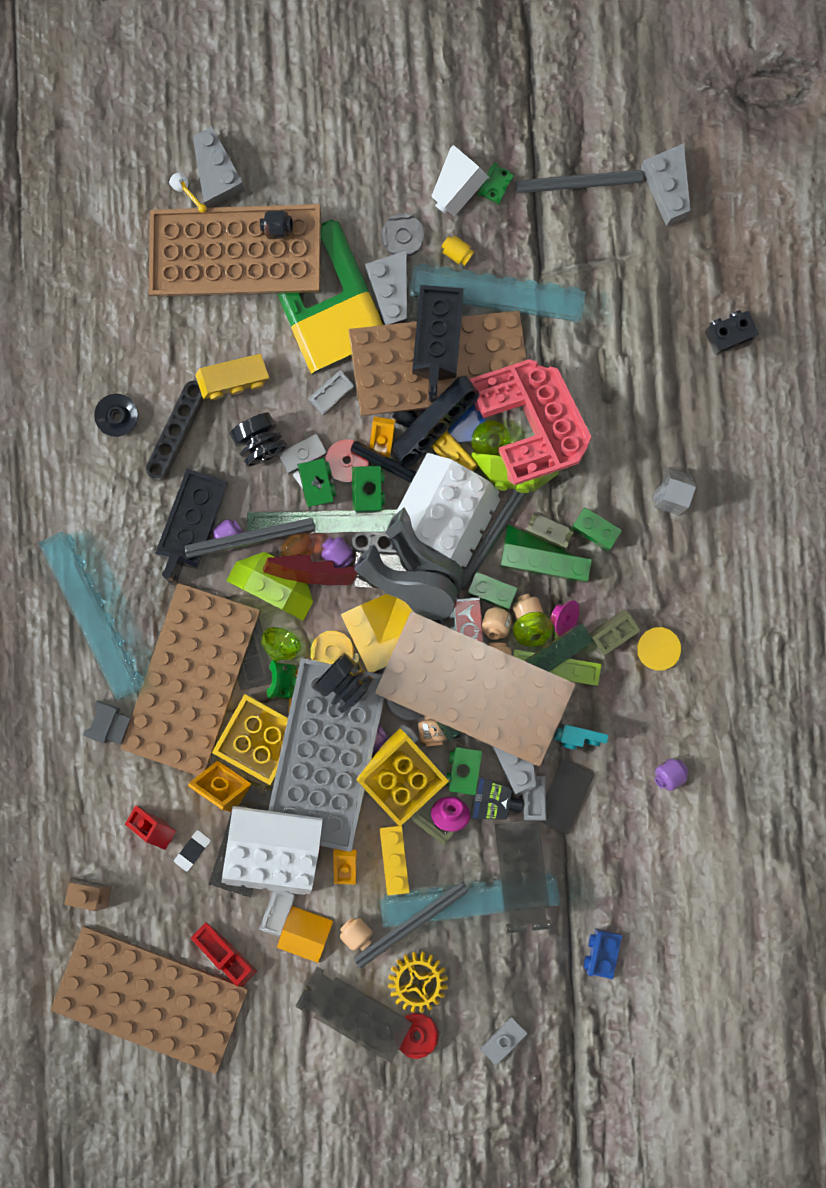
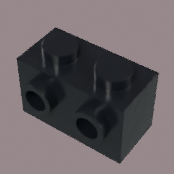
M741 310L730 314V318L724 321L719 318L709 323L710 326L706 329L705 333L715 355L751 341L759 335L749 310L743 313Z

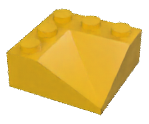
M389 594L382 595L341 614L367 671L372 673L387 666L410 612H413L406 602Z
M244 694L212 753L261 781L272 785L276 776L288 717L250 695Z
M401 729L381 746L356 779L399 827L449 782Z

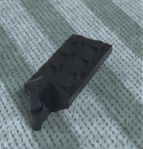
M420 285L412 374L429 380L428 400L431 403L437 399L438 381L455 378L457 375L464 288Z
M190 469L185 471L155 552L157 556L168 560L162 576L172 586L178 584V578L183 566L198 569L202 555L187 558L185 546L208 541L229 485L226 481Z

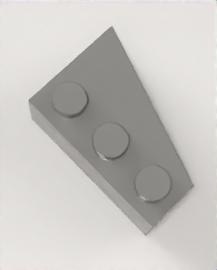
M211 126L194 135L193 141L203 200L206 207L213 208L245 191L243 183L213 127Z
M683 143L644 160L641 167L666 226L687 218L690 212Z
M406 251L365 264L366 273L384 325L407 323Z
M667 467L662 484L658 489L656 488L652 501H655L654 508L678 516L686 511L690 506L696 488L692 475Z
M492 746L516 797L536 788L534 764Z

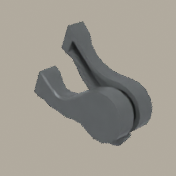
M403 507L390 519L385 533L394 541L399 556L408 571H397L384 565L379 551L374 544L359 557L354 570L387 594L406 602L416 614L431 620L445 619L454 611L458 594L464 581V572L456 561L431 550L420 542L412 528L410 516L405 507Z

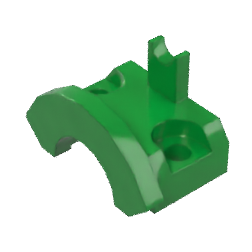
M494 162L486 174L488 176L487 180L480 186L477 195L500 205L504 193L515 174Z
M272 660L269 665V669L272 672V683L266 692L268 699H273L274 697L292 698L297 679L296 666Z

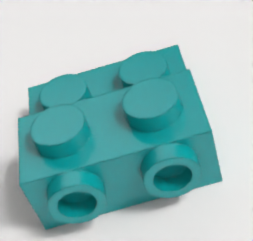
M561 724L560 728H556L554 740L562 742L561 747L576 750L577 746L583 747L584 739L586 744L599 747L601 743L607 744L609 735Z

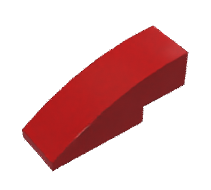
M205 922L191 937L192 941L219 970H222L236 986L243 987L257 972L251 963L209 923Z

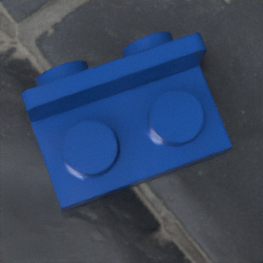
M595 929L594 934H590L588 947H591L590 955H586L583 966L588 976L595 975L613 979L622 939L621 934Z

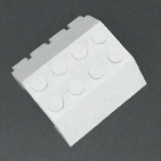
M427 453L396 513L405 507L410 516L415 535L421 543L431 550L456 561L461 567H466L472 556L470 549L475 550L482 537L479 531H485L492 517L489 512L494 513L500 501L498 497L499 491L494 488L490 481L457 462Z
M233 806L221 883L240 887L244 885L245 887L256 889L267 888L268 890L279 892L290 891L289 893L302 895L310 894L319 853L323 818Z

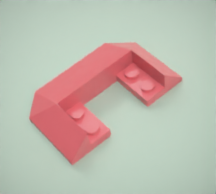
M528 359L470 379L479 392V398L474 405L476 411H480L483 418L521 406L535 436L499 447L500 456L507 469L508 481L518 485L579 464L591 441V435L557 368L551 366L546 368L538 365V362Z

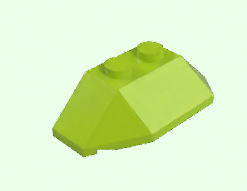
M473 452L471 456L478 464L476 469L480 474L490 481L496 490L500 491L515 489L520 493L535 492L559 474V471L514 485L508 481L507 469L501 456Z
M267 552L256 554L235 563L226 580L227 582L304 621L313 604L307 583L287 580L264 573L263 566L267 558L274 557Z

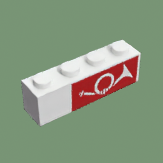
M457 599L454 611L450 615V618H454L455 627H451V629L483 643L480 599Z

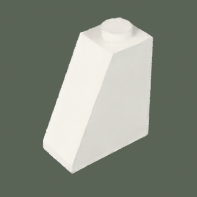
M454 145L450 148L432 197L438 202L435 206L444 214L448 211L455 217L487 180L488 176Z

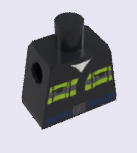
M478 776L470 818L507 820L509 810L521 813L523 799L511 797L512 788Z

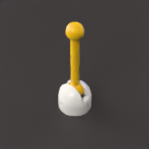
M181 172L175 173L169 181L172 188L178 192L185 191L198 206L199 212H206V205L201 204L189 191L187 177Z

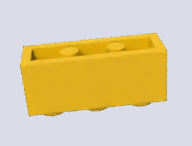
M261 354L202 367L195 374L203 399L211 398V400L222 398L223 394L231 393V395L240 394L247 388L252 390L264 387V383L269 379Z
M398 824L380 826L387 896L410 893L402 825L400 827Z

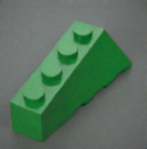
M507 525L500 563L501 568L581 583L588 582L591 559L578 557L513 526Z

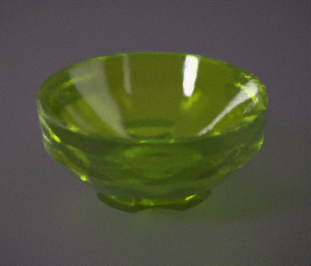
M488 420L480 423L474 429L471 436V444L475 453L500 456L499 447L511 444V437L508 429L503 424ZM491 434H497L500 438V442L496 447L489 445L488 439Z
M542 612L527 613L521 616L513 626V634L517 642L527 647L543 645L553 633L550 617ZM534 634L542 635L537 640L530 639V637Z
M270 627L262 635V646L266 654L273 660L293 659L300 651L301 645L298 638L288 630Z

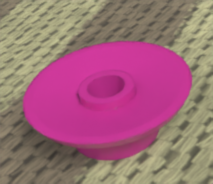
M572 600L564 605L559 604L554 608L551 614V624L555 625V631L559 637L563 635L561 638L568 636L572 632V630H569L574 629L579 617L578 603Z
M444 797L436 801L432 806L431 817L439 828L453 832L463 829L469 823L470 810L462 800L456 797Z

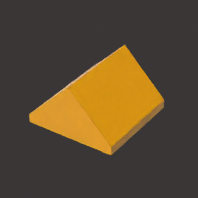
M217 760L189 782L188 786L220 809L232 813L233 806L238 807L251 787V783Z
M292 905L277 948L318 963L334 920Z

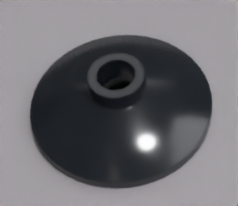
M110 394L98 402L94 412V419L97 427L104 434L111 437H121L131 432L138 420V411L136 405L129 397L122 394ZM116 413L121 414V418L119 420L114 419V415Z

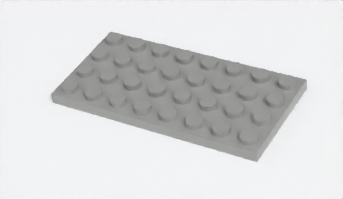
M301 658L268 811L323 818L320 846L351 852L365 790L356 779L371 761L384 697L375 694L382 675L365 671L359 680L362 681L367 675L373 678L367 692L354 706L341 713L338 707L343 702L342 699L333 706L331 701L335 696L334 692L323 697L313 688L315 683L332 664ZM352 669L351 672H352L353 674H355V673H356L357 671H359V670H358V669Z

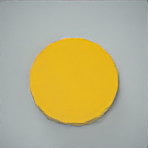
M663 627L651 628L644 632L637 644V655L641 663L655 671L666 670L674 666L681 654V643L677 635Z
M338 631L323 632L316 637L311 646V659L315 661L333 664L343 653H346L352 659L354 657V647L351 640L344 633Z

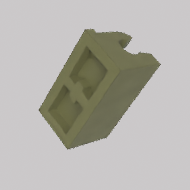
M533 513L525 532L565 550L574 531L537 513Z
M622 610L587 635L595 643L597 650L605 656L640 632V629L631 615Z
M427 801L410 819L441 844L445 845L455 831H445L433 822L431 817L433 804Z

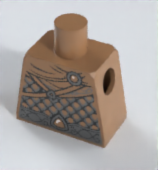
M70 878L65 905L92 911L106 909L112 886Z

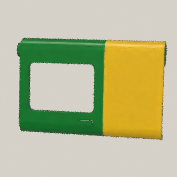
M333 219L322 224L321 239L342 284V293L310 308H305L299 293H277L311 375L351 356L349 329L383 325L341 225L338 221L334 222Z

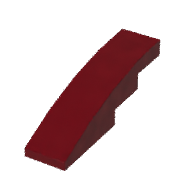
M310 555L269 557L263 566L264 573L307 584L352 585L357 576V572L354 570L355 567L334 568L333 561L311 562Z

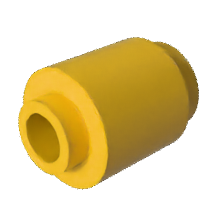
M456 235L452 238L448 236L441 246L444 249L442 253L459 265L461 263L465 266L474 254L471 246Z

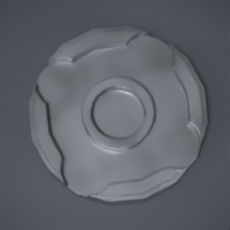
M401 213L392 216L382 228L384 247L393 255L406 251L407 257L414 255L424 243L422 224L410 214Z

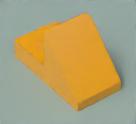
M374 416L369 447L388 458L391 455L395 432L394 419Z
M334 849V884L356 885L357 851L354 849L351 852Z

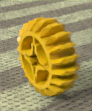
M416 951L412 952V959H409V956L404 954L405 962L403 963L401 959H397L396 962L400 967L392 966L391 970L396 974H389L388 979L395 981L388 984V988H395L390 994L391 997L399 995L395 1003L400 1004L404 1001L402 1007L404 1010L407 1009L408 1005H412L411 1012L413 1013L415 1012V1006H419L420 1013L424 1012V1005H427V1008L432 1010L431 1002L433 1001L436 1005H439L440 1001L437 996L440 998L445 997V994L440 989L447 990L448 985L441 983L448 980L447 975H440L445 972V967L437 969L440 965V960L438 959L432 963V954L428 956V959H424V951L421 952L420 958H416ZM414 965H424L432 971L420 973ZM408 968L411 978L404 985L400 986V976ZM414 974L419 980H424L422 981V990L417 984H412L414 982ZM436 977V987L428 996L425 986L431 979ZM416 991L422 999L411 998L404 992Z

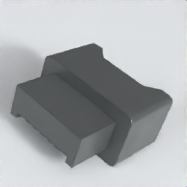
M97 700L94 705L97 711L91 727L84 731L83 736L101 743H107L110 740L122 744L131 718L119 714L120 708Z

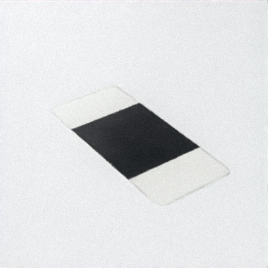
M197 830L175 858L174 862L185 871H188L211 840Z

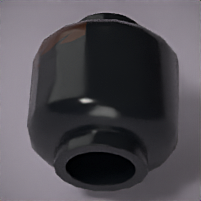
M269 210L265 212L264 218H260V231L264 232L268 239H286L293 232L292 216H289L285 210Z

